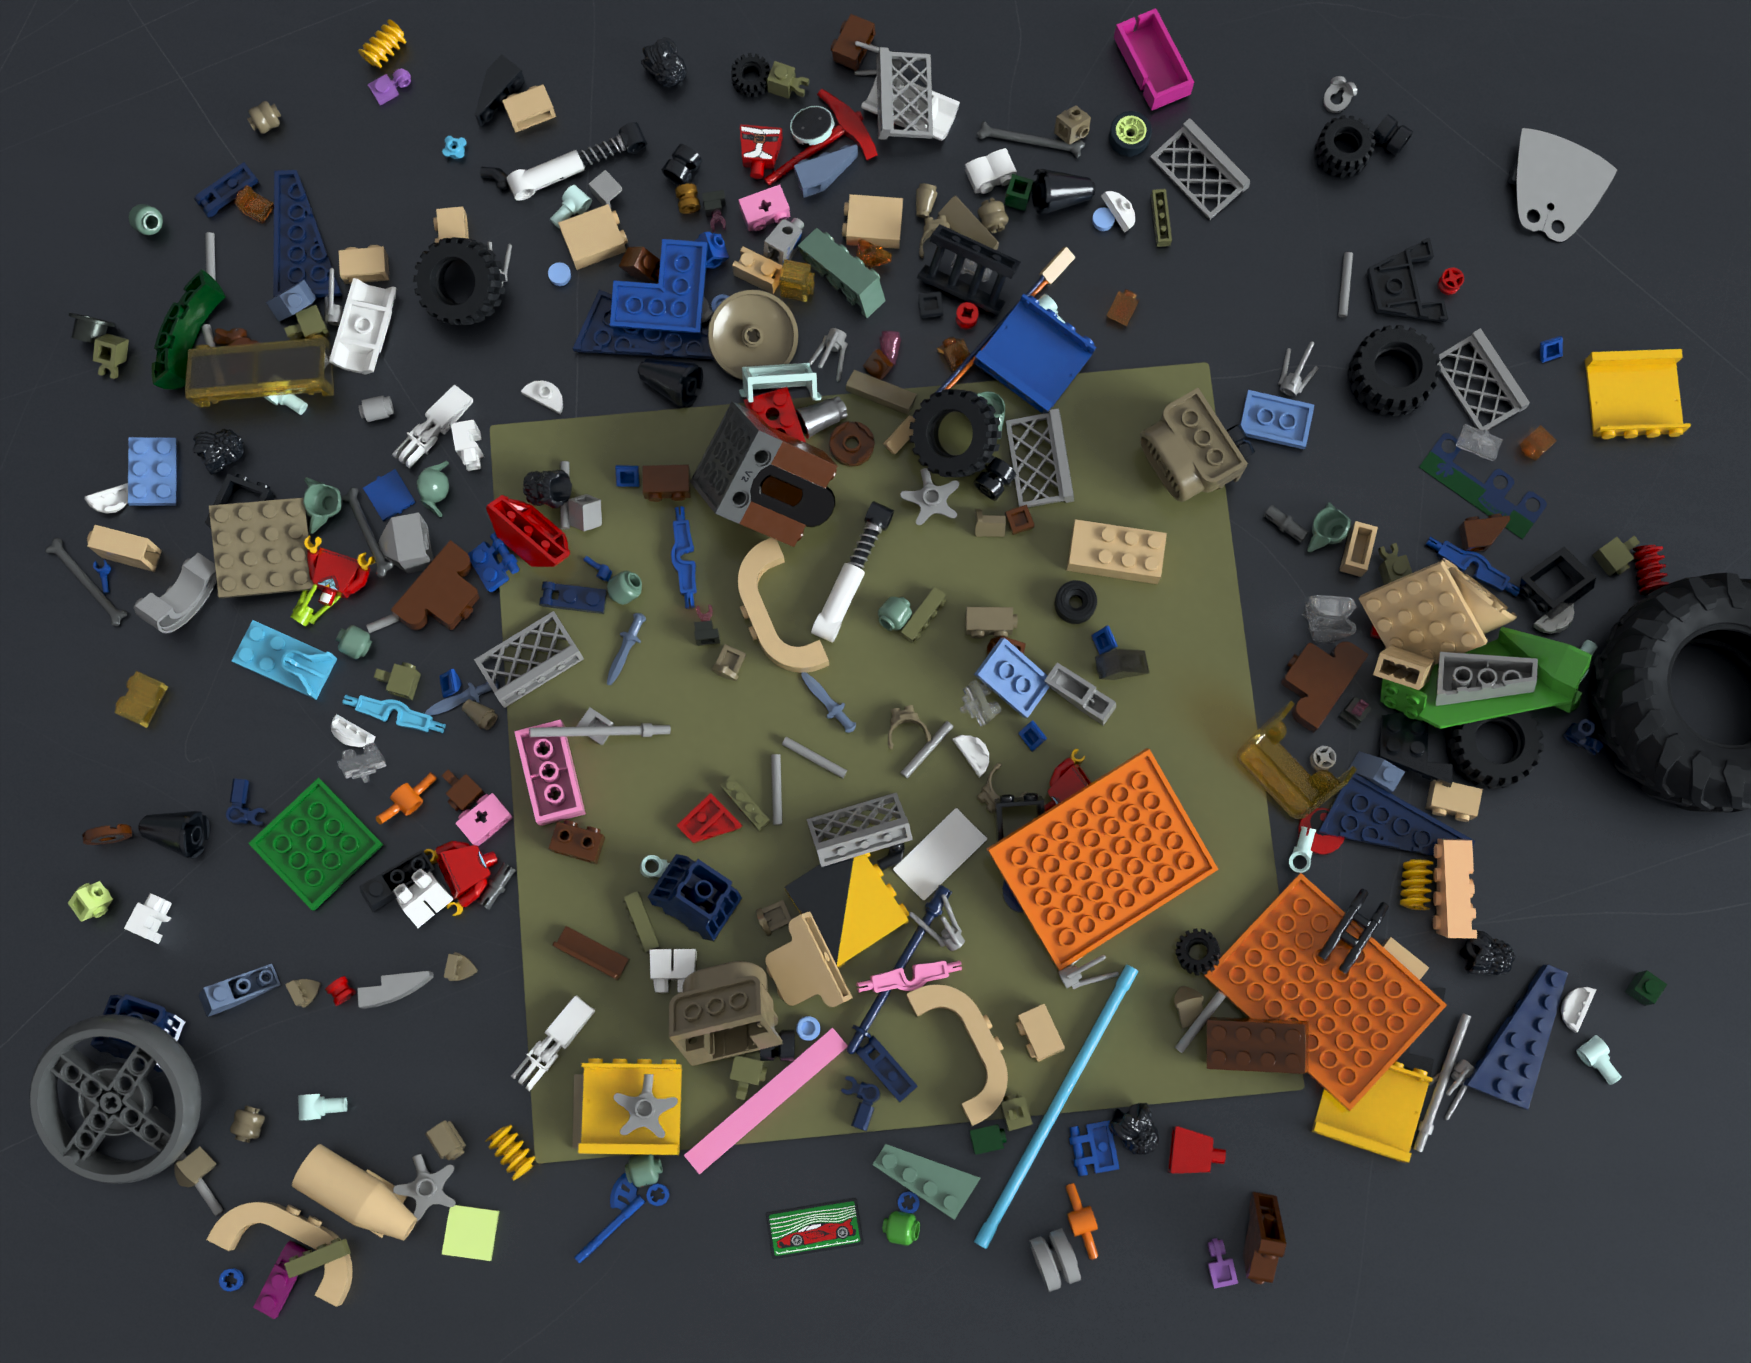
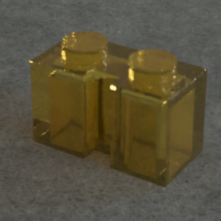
M784 259L779 279L781 297L807 302L808 296L813 295L815 282H813L814 273H811V264Z
M136 671L127 682L126 687L129 691L125 697L121 696L118 699L114 713L147 728L168 686Z

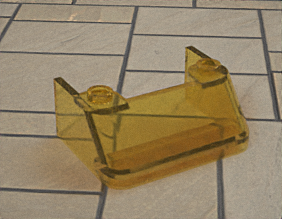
M1290 701L1242 745L1237 753V758L1240 764L1292 818L1303 819L1346 786L1357 769L1354 766L1351 767L1338 779L1327 770H1318L1310 776L1279 743L1287 733L1286 726L1281 720L1285 718L1294 706V703Z

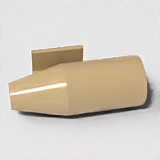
M322 1144L317 1145L309 1153L293 1179V1188L354 1226L370 1230L381 1238L387 1235L404 1241L417 1222V1218L404 1205L408 1196L395 1194L393 1191L395 1185L369 1169L365 1172Z

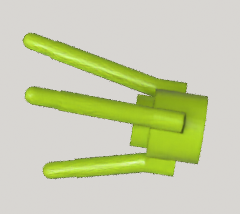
M316 584L312 586L309 592L308 590L302 591L297 605L290 616L305 627L309 622L314 625L316 620L330 608V606L324 605L313 615L314 610L307 606L317 588ZM336 595L333 604H335L336 601H338L341 597Z

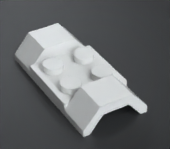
M876 75L867 100L862 103L861 108L878 115ZM898 77L893 81V86L898 91L906 86ZM915 83L913 84L920 92L926 89ZM909 88L902 93L910 102L917 97ZM932 91L933 138L943 141L952 126L960 102ZM899 98L893 102V106L899 111L906 107ZM921 99L913 104L921 113L927 109L926 104ZM910 108L903 114L910 122L918 117ZM899 118L894 122V124L901 127H907ZM921 119L914 125L919 131H927V125Z
M353 278L329 359L331 364L343 370L361 374L374 372L392 315V306L397 287L379 288L367 285Z

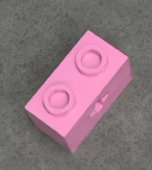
M780 185L738 199L739 209L749 232L753 230L760 231L769 224H778L781 220H786L790 217V208Z
M493 793L482 796L477 801L478 805L471 811L467 809L462 812L458 817L459 820L456 822V825L473 845L480 846L514 818ZM482 814L486 816L487 821L485 823L479 817Z

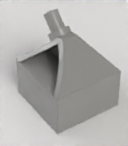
M419 512L392 517L378 542L384 558L407 574L424 571L433 561L427 523Z

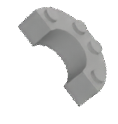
M200 553L184 561L177 581L167 589L164 595L157 597L150 592L146 597L137 600L134 610L139 618L162 633H170L182 627L198 612L209 597L217 581L215 563Z

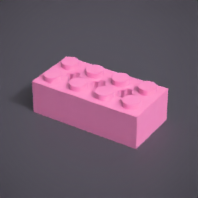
M560 719L529 728L565 726ZM529 728L514 731L536 823L539 826L585 815L567 736L529 737ZM547 746L550 749L547 751L548 753L545 755L540 753V751H543L542 748ZM549 769L555 772L552 777L545 775ZM555 791L561 794L557 800L551 798V796H554L553 792Z

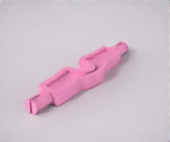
M960 960L951 963L937 961L915 964L912 966L913 978L910 981L906 979L903 968H896L885 973L872 975L870 980L857 982L856 986L860 987L857 988L859 993L867 990L878 993L896 988L912 991L922 987L928 981L947 978L949 973L961 971L962 966L958 965L962 964Z

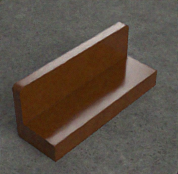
M565 926L558 941H554L552 946L617 981L630 960Z

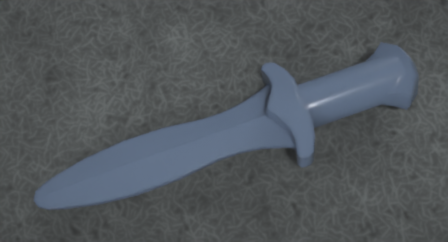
M642 613L633 614L634 620L629 631L620 633V636L623 637V643L609 670L607 685H611L620 674L631 647L636 642L641 643V640L636 636L642 623L646 621V617Z
M802 672V679L809 690L826 706L829 712L826 717L828 719L835 717L843 725L846 733L853 732L856 728V722H852L842 711L845 703L839 705L834 702L813 677L806 672Z
M496 679L495 685L499 689V681ZM469 682V688L464 692L439 701L426 710L425 714L436 715L449 711L468 699L476 700L479 703L480 695L491 691L492 688L488 682L477 687Z

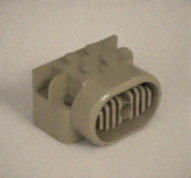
M1199 388L1168 404L1163 411L1160 421L1140 433V443L1147 460L1167 491L1180 502H1184L1202 491L1209 493L1216 489L1219 490L1232 480L1234 482L1239 481L1248 465Z
M734 961L697 970L688 975L684 980L683 992L676 994L670 1001L669 1038L691 1066L782 1044V1039L774 1029L778 1024V1016L774 1011L773 998L768 993L766 972L754 963Z

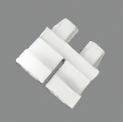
M468 420L451 423L455 451L463 464L466 465V469L468 471L481 469L480 458H483L484 454L475 442L482 440L481 432L475 421Z
M422 869L417 870L411 878L415 883L411 887L407 888L405 884H400L393 890L400 907L417 928L435 915L430 906L437 913L454 900L447 888L430 871L426 873Z
M150 893L144 905L137 903L124 929L159 944L163 935L157 933L162 922L170 921L171 917L166 914L172 903Z
M650 949V978L654 980L656 993H669V980H678V993L683 992L684 980L688 975L696 971V949H674V969L672 949Z

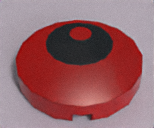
M1315 808L1307 812L1299 822L1298 837L1301 832V826L1308 827L1306 836H1308L1310 828L1316 830L1311 851L1314 854H1330L1337 850L1345 839L1317 833L1329 810L1327 808Z

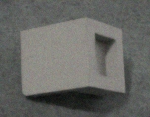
M606 170L588 183L593 196L603 206L609 204L610 209V201L622 192V187Z
M588 494L568 499L570 526L587 531L602 525L600 499Z
M589 708L576 727L615 725L603 715ZM609 736L588 737L603 745Z

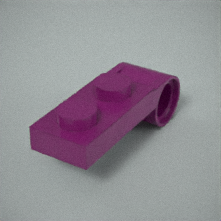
M291 1240L285 1245L253 1308L273 1319L278 1317L298 1276L289 1278L284 1263L289 1262V1258L296 1255L298 1258L303 1256V1252L308 1251V1249Z

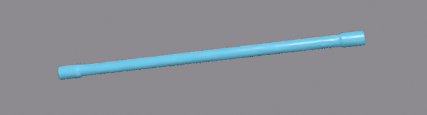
M1125 965L1113 992L991 1214L975 1238L974 1242L981 1247L987 1249L1002 1217L1121 1000L1139 971L1135 968Z

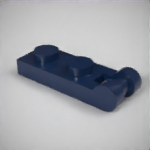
M243 162L198 193L194 200L199 206L204 208L203 212L207 217H213L219 209L259 181L245 162ZM214 196L216 199L210 202L209 199Z
M547 581L542 583V590L544 591L543 597H540V606L604 614L607 597L606 589L555 584ZM553 592L559 593L558 600L552 599Z
M873 1035L868 1039L869 1042L863 1048L860 1046L856 1050V1053L900 1103L918 1086ZM876 1049L880 1055L875 1060H872L869 1054Z

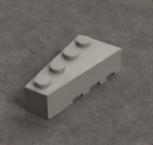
M1440 652L1435 706L1534 692L1537 682L1538 659Z

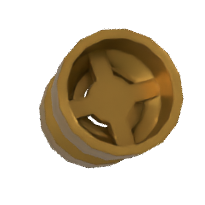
M683 184L675 189L676 197L679 199L678 207L680 213L690 214L700 210L701 206L699 199L696 197L698 191L695 184Z

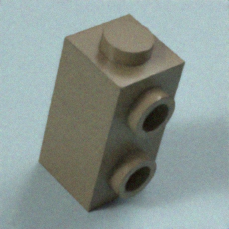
M966 607L965 635H971V638H984L985 635H994V638L1000 636L1008 638V635H1012L1013 628H1017V614H1013V607Z

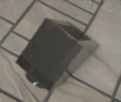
M1115 649L1095 657L1099 679L1116 680L1149 673L1146 654L1142 650Z

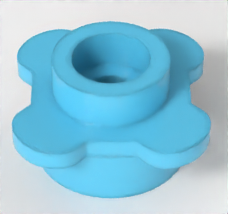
M447 136L445 138V148L442 150L443 155L454 159L462 158L464 156L466 140L462 137L456 139L452 136Z

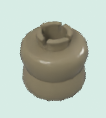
M263 101L257 107L250 108L248 111L251 117L247 118L254 131L258 129L260 133L264 134L270 128L280 125L278 117H281V114L275 104L270 106L267 101Z
M994 198L989 199L990 202L988 200L982 202V206L978 209V216L988 231L997 233L996 229L998 232L1005 229L1004 225L1008 223L1009 219L1003 202L995 201Z
M245 1105L244 1110L238 1109L235 1111L234 1122L230 1127V1132L236 1135V1140L250 1143V1139L259 1138L261 1126L265 1121L264 1115L258 1114L260 1109Z

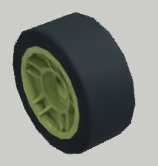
M1127 111L1117 115L1112 121L1109 132L1110 145L1120 155L1128 157L1139 155L1149 145L1152 134L1151 123L1147 117L1135 111Z

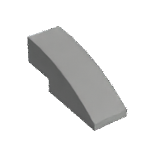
M1058 662L1044 680L1060 696L1103 726L1116 708L1114 700L1096 690V686Z
M431 971L381 976V986L357 988L359 1008L366 1009L397 1001L424 986L434 978V973Z

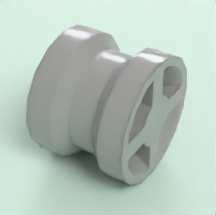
M1328 746L1318 747L1310 756L1311 767L1319 772L1327 771L1336 762L1335 751Z

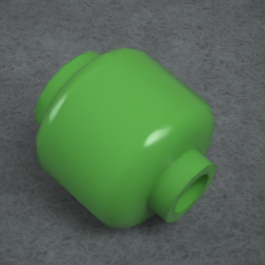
M894 1211L890 1214L889 1218L884 1219L882 1231L886 1233L887 1240L890 1243L908 1246L913 1240L916 1241L918 1239L920 1222L916 1220L915 1215L912 1213Z

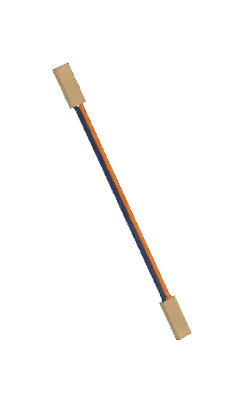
M1063 247L1039 273L1040 279L1025 295L1035 297L1046 284H1052L1075 259V256L1068 247ZM1016 305L936 392H942V390L953 387L974 364L973 361L977 353L983 350ZM908 416L883 443L892 454H896L909 440V436L913 435V429L909 428L910 422H915L916 417Z

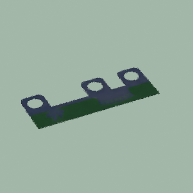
M1444 433L1419 468L1488 516L1492 514L1510 516V521L1505 528L1523 540L1546 508V501L1530 491L1525 494L1518 506H1515L1504 498L1514 485V479L1501 469H1496L1486 483H1482L1452 462L1462 449L1463 444L1451 434ZM1446 439L1453 440L1456 444L1455 451L1452 453L1444 452L1441 446L1442 442ZM1498 475L1506 477L1508 481L1507 487L1504 489L1496 488L1493 484L1494 478ZM1529 498H1536L1540 502L1538 511L1531 512L1526 508V501Z

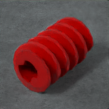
M1642 545L1633 548V551L1637 552L1634 554V559L1638 561L1635 567L1640 569L1636 574L1637 577L1642 578L1638 581V585L1643 587L1639 590V593L1642 595H1648L1669 584V582L1661 581L1662 578L1668 576L1667 573L1660 572L1661 569L1666 567V564L1659 563L1665 556L1657 555V552L1663 550V546Z

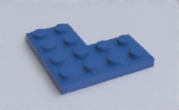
M662 239L659 284L613 280L610 326L701 334L708 243Z

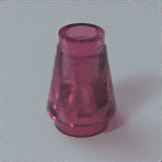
M883 331L882 336L879 337L881 351L896 365L902 340L900 333L896 331Z

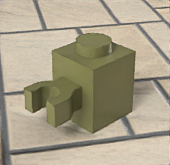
M774 61L767 79L768 92L789 99L791 91H794L798 96L804 97L805 89H801L799 86L805 85L808 87L809 79L805 77L796 78L795 67Z
M317 305L307 306L295 313L299 324L284 328L291 342L305 336L311 345L331 336Z
M105 334L95 339L93 361L102 363L98 369V375H105L106 369H109L111 372L110 378L115 379L118 377L119 370L117 365L127 361L129 339L111 334Z
M1635 536L1625 543H1622L1616 537L1592 556L1609 577L1615 572L1620 575L1630 568L1628 563L1634 557L1629 551L1640 542Z
M1397 543L1390 546L1391 554L1385 551L1384 546L1378 549L1379 555L1385 560L1378 567L1384 585L1412 573L1407 555L1397 556Z
M402 662V665L394 663L391 673L376 668L374 678L379 682L388 683L386 691L390 695L413 701L421 674L415 669L416 666Z
M738 1055L734 1057L730 1080L739 1082L736 1099L746 1101L749 1084L759 1086L760 1081L765 1082L768 1068L764 1067V1061Z
M1018 1093L1004 1096L1005 1101L1001 1102L1000 1106L1007 1131L1033 1125L1025 1096L1019 1097Z

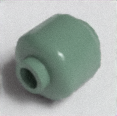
M138 204L129 213L128 218L131 227L141 234L153 235L162 227V215L155 207L147 204Z
M621 571L608 581L609 597L618 604H628L641 594V579L633 572Z
M889 597L878 610L879 623L889 631L900 630L912 617L909 601L904 597Z
M350 625L346 630L342 628L336 638V641L339 642L338 651L353 659H358L360 656L364 658L373 642L370 640L368 632L355 625Z
M638 1154L630 1157L628 1164H625L628 1182L633 1183L636 1187L657 1183L659 1173H663L661 1161L659 1158L655 1159L654 1155Z

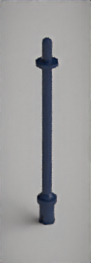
M942 885L938 886L931 901L925 904L926 914L922 921L930 926L935 917L941 916L943 913L944 902L941 896L945 894L948 899L952 894V891ZM920 925L917 927L893 969H904L926 933ZM892 989L879 992L860 1026L853 1025L852 1028L856 1033L847 1046L849 1054L856 1052L864 1037L871 1038V1034L867 1031Z

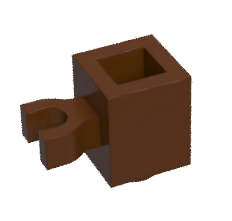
M448 769L442 775L452 786L445 794L450 798L447 802L456 811L461 809L464 812L472 808L486 794L467 774L459 780Z

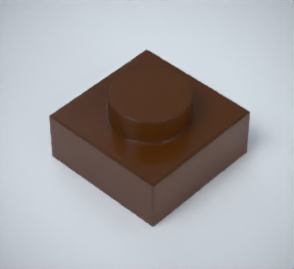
M877 349L870 355L863 367L872 377L883 380L894 364L880 349Z
M1027 505L1005 512L1012 535L1034 528L1035 525Z

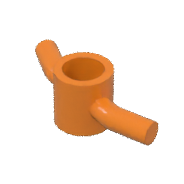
M430 772L414 788L408 783L398 787L390 796L394 804L376 816V821L379 824H383L399 811H402L405 816L412 814L424 801L419 795L437 777Z
M1068 1184L1066 1190L1074 1210L1067 1213L1074 1237L1082 1235L1089 1259H1096L1098 1253L1091 1234L1092 1231L1098 1230L1091 1206L1083 1208L1075 1184Z

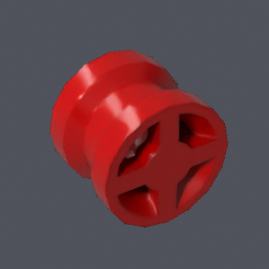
M1458 268L1446 269L1438 280L1439 290L1446 295L1455 294L1464 283V274Z
M965 302L957 308L956 323L962 329L969 330L977 324L979 311L973 303Z
M346 976L338 978L325 989L327 994H331L334 998L333 1002L336 1006L346 1002L356 993L355 989L348 985Z

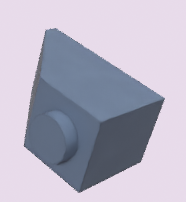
M302 280L266 303L277 320L281 321L309 306L317 298L306 281Z
M1360 751L1347 772L1352 771L1389 793L1395 790L1405 771L1385 759Z

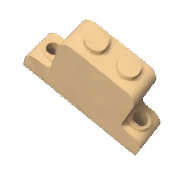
M809 911L793 918L789 922V932L792 936L791 942L770 952L766 956V969L769 976L776 983L779 997L790 1006L799 1004L817 994L830 1007L838 1006L852 999V995L811 912Z

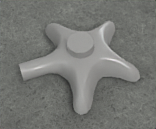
M928 468L920 470L923 481V488L921 490L902 491L900 493L901 498L919 505L920 513L916 519L917 525L925 523L933 514H942L949 518L957 517L956 511L947 505L946 499L958 488L959 482L955 480L942 486H936L932 482Z
M644 1074L643 1089L639 1096L631 1097L621 1093L614 1095V1100L630 1113L628 1122L620 1130L622 1135H627L639 1127L650 1129L659 1138H663L666 1135L659 1124L658 1118L664 1111L676 1106L678 1099L676 1097L655 1098L652 1091L654 1075Z
M422 1154L412 1157L417 1170L416 1179L408 1184L394 1186L393 1191L395 1194L413 1197L416 1200V1208L413 1215L417 1218V1221L422 1218L425 1211L432 1204L454 1207L456 1201L447 1196L443 1191L445 1182L454 1171L453 1165L449 1164L436 1173H430L425 1166Z

